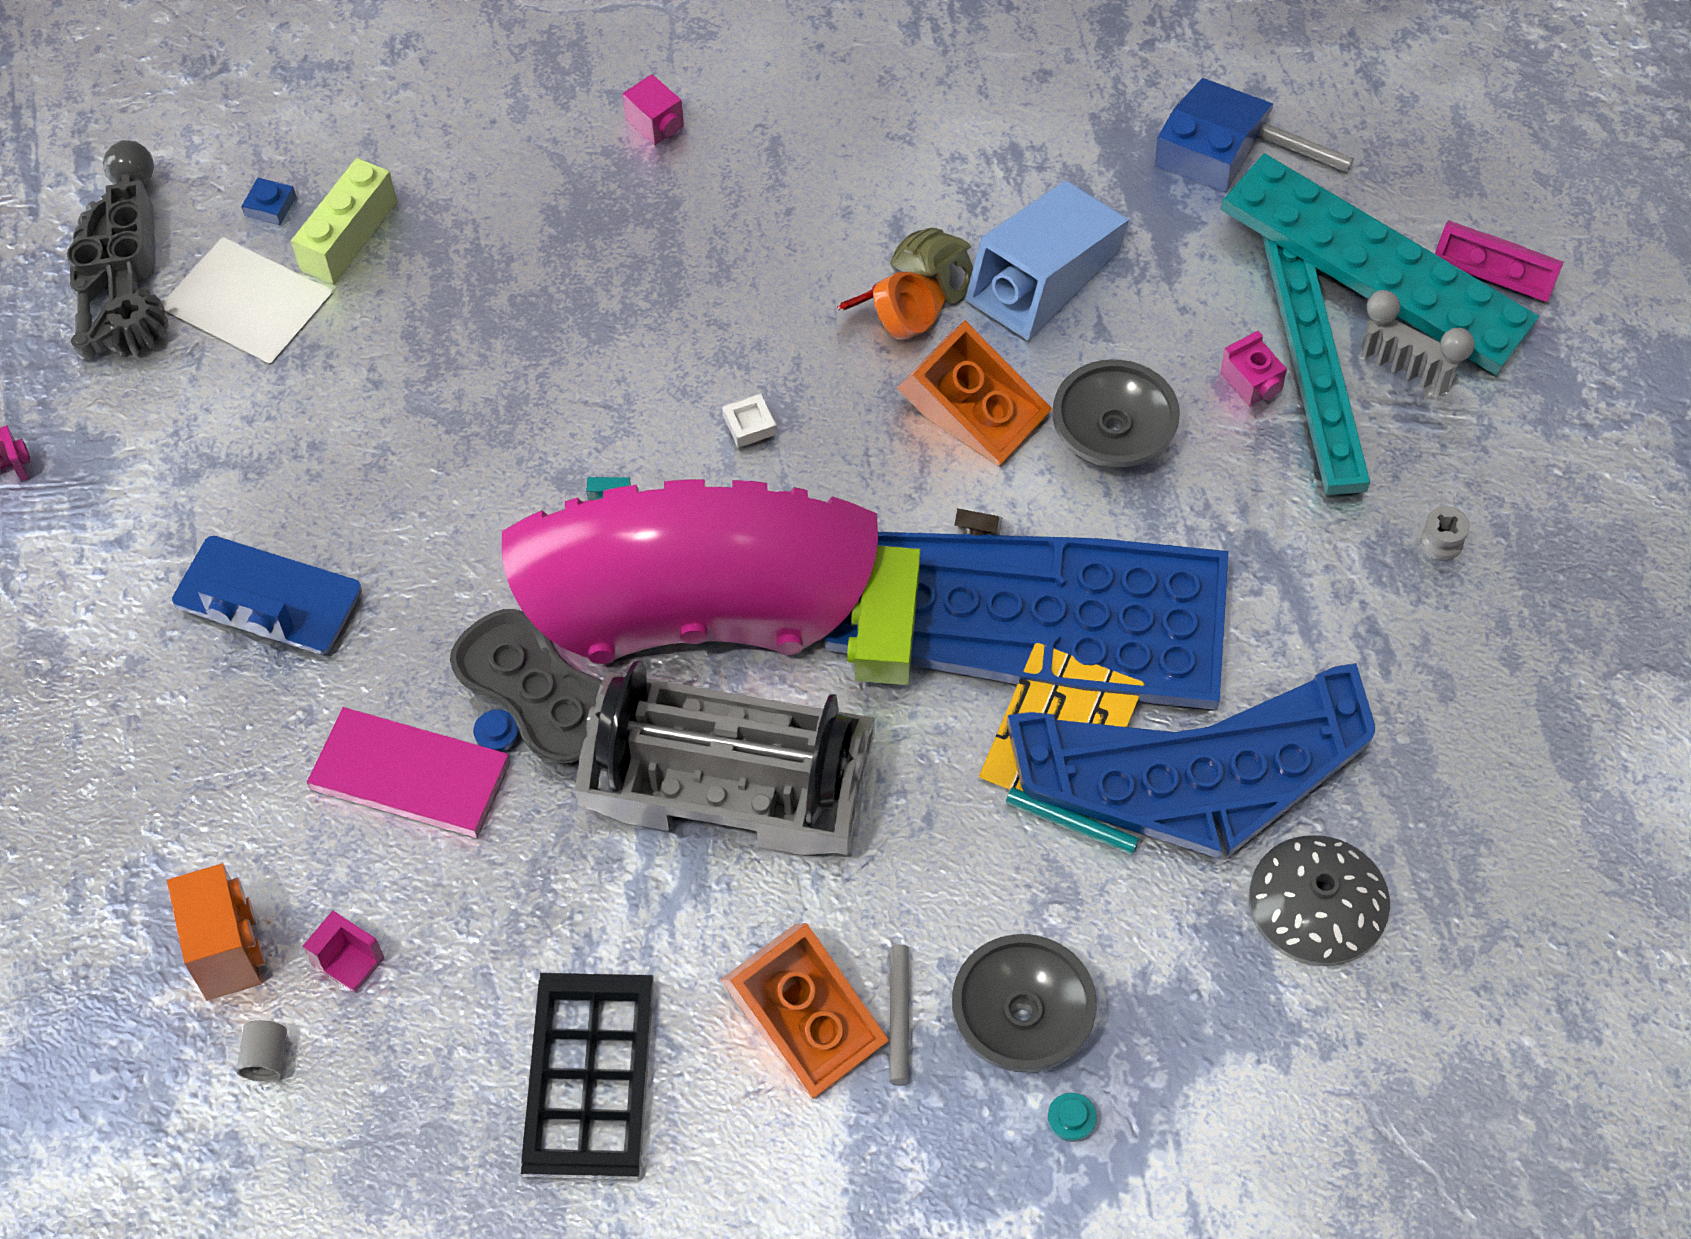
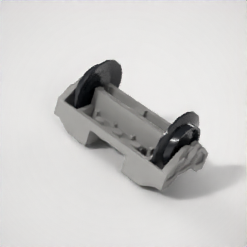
M639 660L632 663L626 675L612 672L607 674L600 684L596 697V706H591L587 718V737L584 739L580 753L575 787L579 807L595 810L626 824L666 831L670 830L673 816L757 831L758 847L800 855L824 853L848 855L862 780L875 736L874 717L839 712L837 694H830L824 709L647 679L644 662ZM600 770L609 772V784L613 792L622 790L621 794L601 791L598 788ZM838 806L834 832L809 828L816 824L822 810L834 811Z

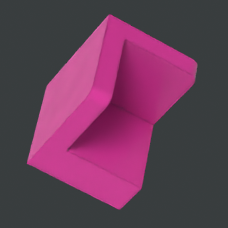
M334 910L331 911L302 946L313 967L351 992L358 991L384 959L378 941L373 936Z

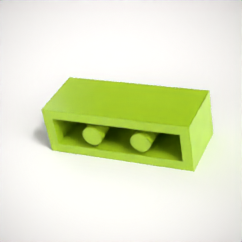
M877 546L874 565L862 593V599H859L852 609L851 625L858 626L857 637H849L847 663L855 664V681L909 685L920 574V549Z

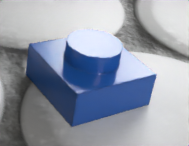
M257 178L241 206L244 216L281 225L296 198V193L293 186Z

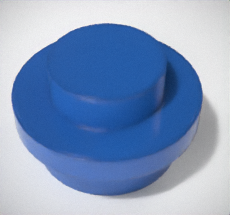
M491 710L485 712L476 720L473 733L479 746L505 752L517 740L519 728L509 712Z

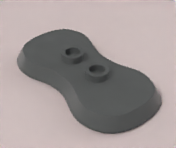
M503 609L476 621L461 634L451 650L450 663L456 678L468 689L501 704L514 718L524 742L533 753L547 761L556 763H571L579 760L584 739L587 737L586 725L591 706H596V697L600 684L603 681L568 664L557 652L553 642L533 625L523 611Z

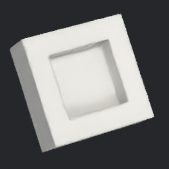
M762 394L722 407L723 417L738 448L777 435L776 423Z

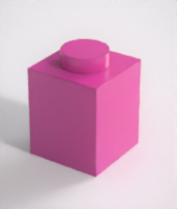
M653 74L622 93L625 120L654 146L665 138L673 136L684 126L682 100Z

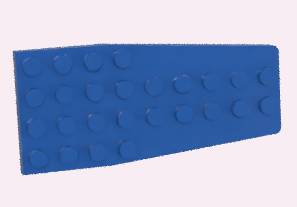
M878 532L877 546L920 549V574L911 666L1018 684L1020 679L1086 691L1139 696L1137 702L1218 710L1229 551L1102 538ZM852 611L832 632L824 637V645L827 650L847 654L849 637H857L858 626L851 625ZM1036 643L1045 645L1042 670L1037 674L1023 672ZM1053 649L1072 655L1076 661L1083 665L1090 666L1096 664L1142 681L1144 686L1057 677L1051 671Z

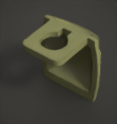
M933 227L918 230L908 235L898 245L890 262L892 267L902 272H913L922 276L935 275L946 301L951 304L957 303L966 296L973 271V265L967 253L971 245L962 238L944 233L942 229ZM952 263L955 266L961 267L965 272V281L956 290L951 287L949 281L952 273L950 268Z

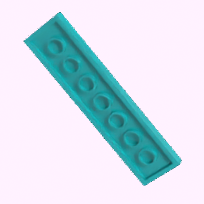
M1265 153L1226 195L1220 207V210L1368 299L1373 293L1380 290L1393 292L1400 301L1398 317L1441 342L1443 335L1450 329H1466L1472 334L1475 341L1474 350L1467 359L1495 376L1499 374L1539 318V315Z

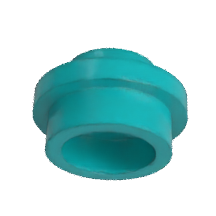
M1065 1093L1052 1101L1048 1109L1047 1120L1051 1131L1058 1138L1069 1142H1077L1087 1138L1093 1132L1097 1115L1094 1105L1088 1098L1078 1093Z

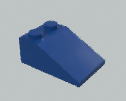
M1202 78L1173 109L1158 135L1155 167L1227 193L1254 144L1262 124L1266 122L1271 113L1273 103Z

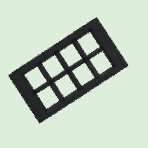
M540 973L521 1158L522 1177L639 1180L654 990L653 975ZM555 1000L590 1001L588 1029L552 1028ZM599 1002H635L633 1030L597 1029ZM551 1039L587 1040L584 1069L549 1068ZM596 1040L632 1041L630 1070L594 1069ZM547 1079H583L581 1109L545 1108ZM593 1080H629L627 1110L591 1109ZM544 1119L580 1120L578 1150L541 1149ZM590 1120L626 1121L624 1151L587 1150Z

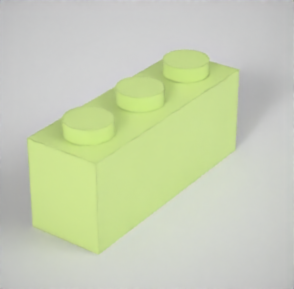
M359 158L352 162L291 240L301 272L332 285L336 283L397 203L390 171Z

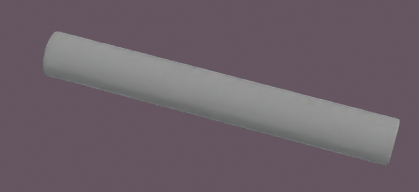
M1265 122L1262 124L1257 136L1347 173L1354 161L1353 157Z
M898 944L890 947V1084L902 1086L909 1083V947Z

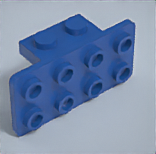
M209 536L205 539L173 594L172 601L179 610L323 655L332 649L362 592L360 582L356 579L218 536Z

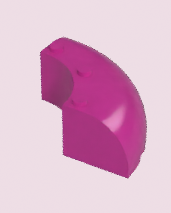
M705 479L664 481V489L639 492L637 484L604 490L602 499L582 502L577 497L565 501L564 510L549 515L543 510L532 514L502 531V561L510 589L520 608L533 625L560 647L586 657L596 664L606 665L630 653L656 646L684 642L699 644L704 641L748 644L791 656L801 652L802 649L832 632L848 616L858 602L867 585L874 565L878 543L877 513L836 497H831L828 502L808 498V490L793 487L790 492L768 491L767 483L757 481L733 480L732 487H705Z

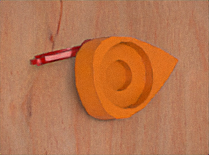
M897 272L875 283L872 290L841 302L837 308L839 311H844L873 298L878 318L886 330L896 339L907 340L925 332L935 322L945 297L937 280L913 272Z

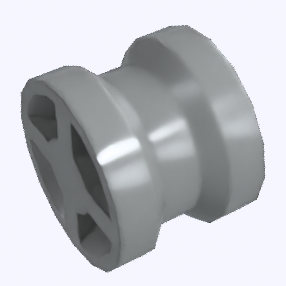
M1449 506L1438 507L1432 510L1427 517L1425 528L1421 535V548L1433 559L1446 561L1456 558L1461 553L1469 532L1468 518L1457 508ZM1439 529H1446V530H1449V531H1445V530H1444L1443 532H1440V531H1438V530H1439Z

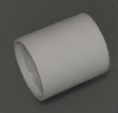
M264 1020L250 1021L244 1024L237 1065V1074L240 1077L252 1081L266 1082L274 1081L281 1077L287 1035L286 1027L276 1022Z

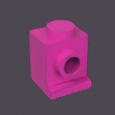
M1259 331L1226 347L1220 370L1221 375L1249 407L1263 399L1270 400L1278 395L1283 389L1287 368L1262 341L1263 335Z

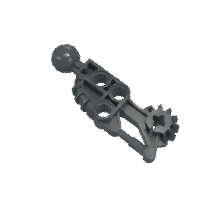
M122 140L112 145L105 152L103 168L105 176L113 185L106 186V194L101 196L103 200L89 202L86 206V211L80 214L78 226L74 229L73 243L67 251V257L70 262V286L77 298L75 335L71 338V344L78 357L83 360L91 359L97 353H102L107 349L118 352L121 356L131 351L137 357L143 348L147 347L154 351L153 342L165 340L164 329L169 326L168 317L161 300L156 295H151L144 287L138 290V284L150 278L154 271L153 205L144 188V185L152 177L154 162L151 153L146 147L136 141ZM104 289H108L109 299L92 325L90 302Z

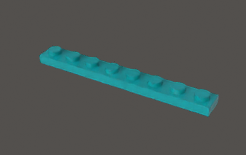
M1262 235L1325 495L1367 492L1370 479L1315 266Z

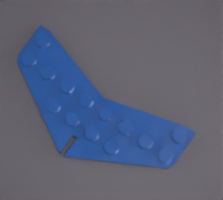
M1357 663L1332 667L1315 675L1314 679L1308 683L1209 727L1170 732L1055 720L1054 714L1036 712L1008 715L1007 727L1020 784L1023 791L1029 797L1218 859L1222 850L1213 818H1218L1226 852L1229 857L1366 749L1375 733V723Z

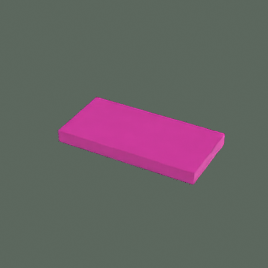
M342 707L307 780V785L310 790L477 838L510 763V758L504 752Z

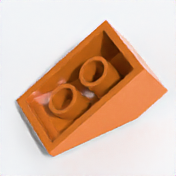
M966 320L951 331L897 387L925 418L997 466L1001 465L1052 410L1048 403Z
M807 923L794 924L720 979L746 1018L813 1099L889 1041Z

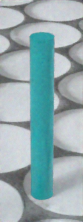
M1012 787L1008 793L1006 804L1130 855H1133L1136 850L1139 838L1076 812L1035 800L1017 788Z

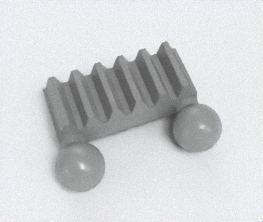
M1380 290L1373 293L1368 299L1366 306L1367 313L1371 319L1367 323L1361 357L1366 359L1373 354L1376 355V365L1378 366L1386 362L1392 363L1390 372L1393 374L1404 369L1406 371L1405 380L1410 381L1415 377L1421 378L1419 387L1422 389L1431 384L1435 385L1434 395L1436 396L1449 392L1457 381V368L1474 350L1475 341L1472 334L1463 328H1453L1443 335L1440 343L1395 320L1400 312V301L1393 292Z

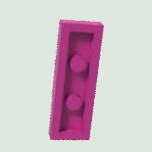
M1450 220L1445 224L1435 251L1437 256L1468 274L1548 302L1564 264V261Z

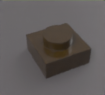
M957 508L954 525L964 527L963 534L975 536L989 535V533L1000 534L1003 517Z

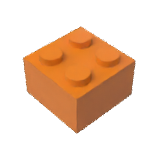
M222 863L167 879L184 964L205 1000L208 1001L261 985L258 967L266 965L265 957L259 939L254 938L251 925L256 924V918L249 897L245 898L239 877L231 879Z

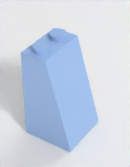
M1065 180L981 237L965 300L1029 341L1120 251L1129 219Z

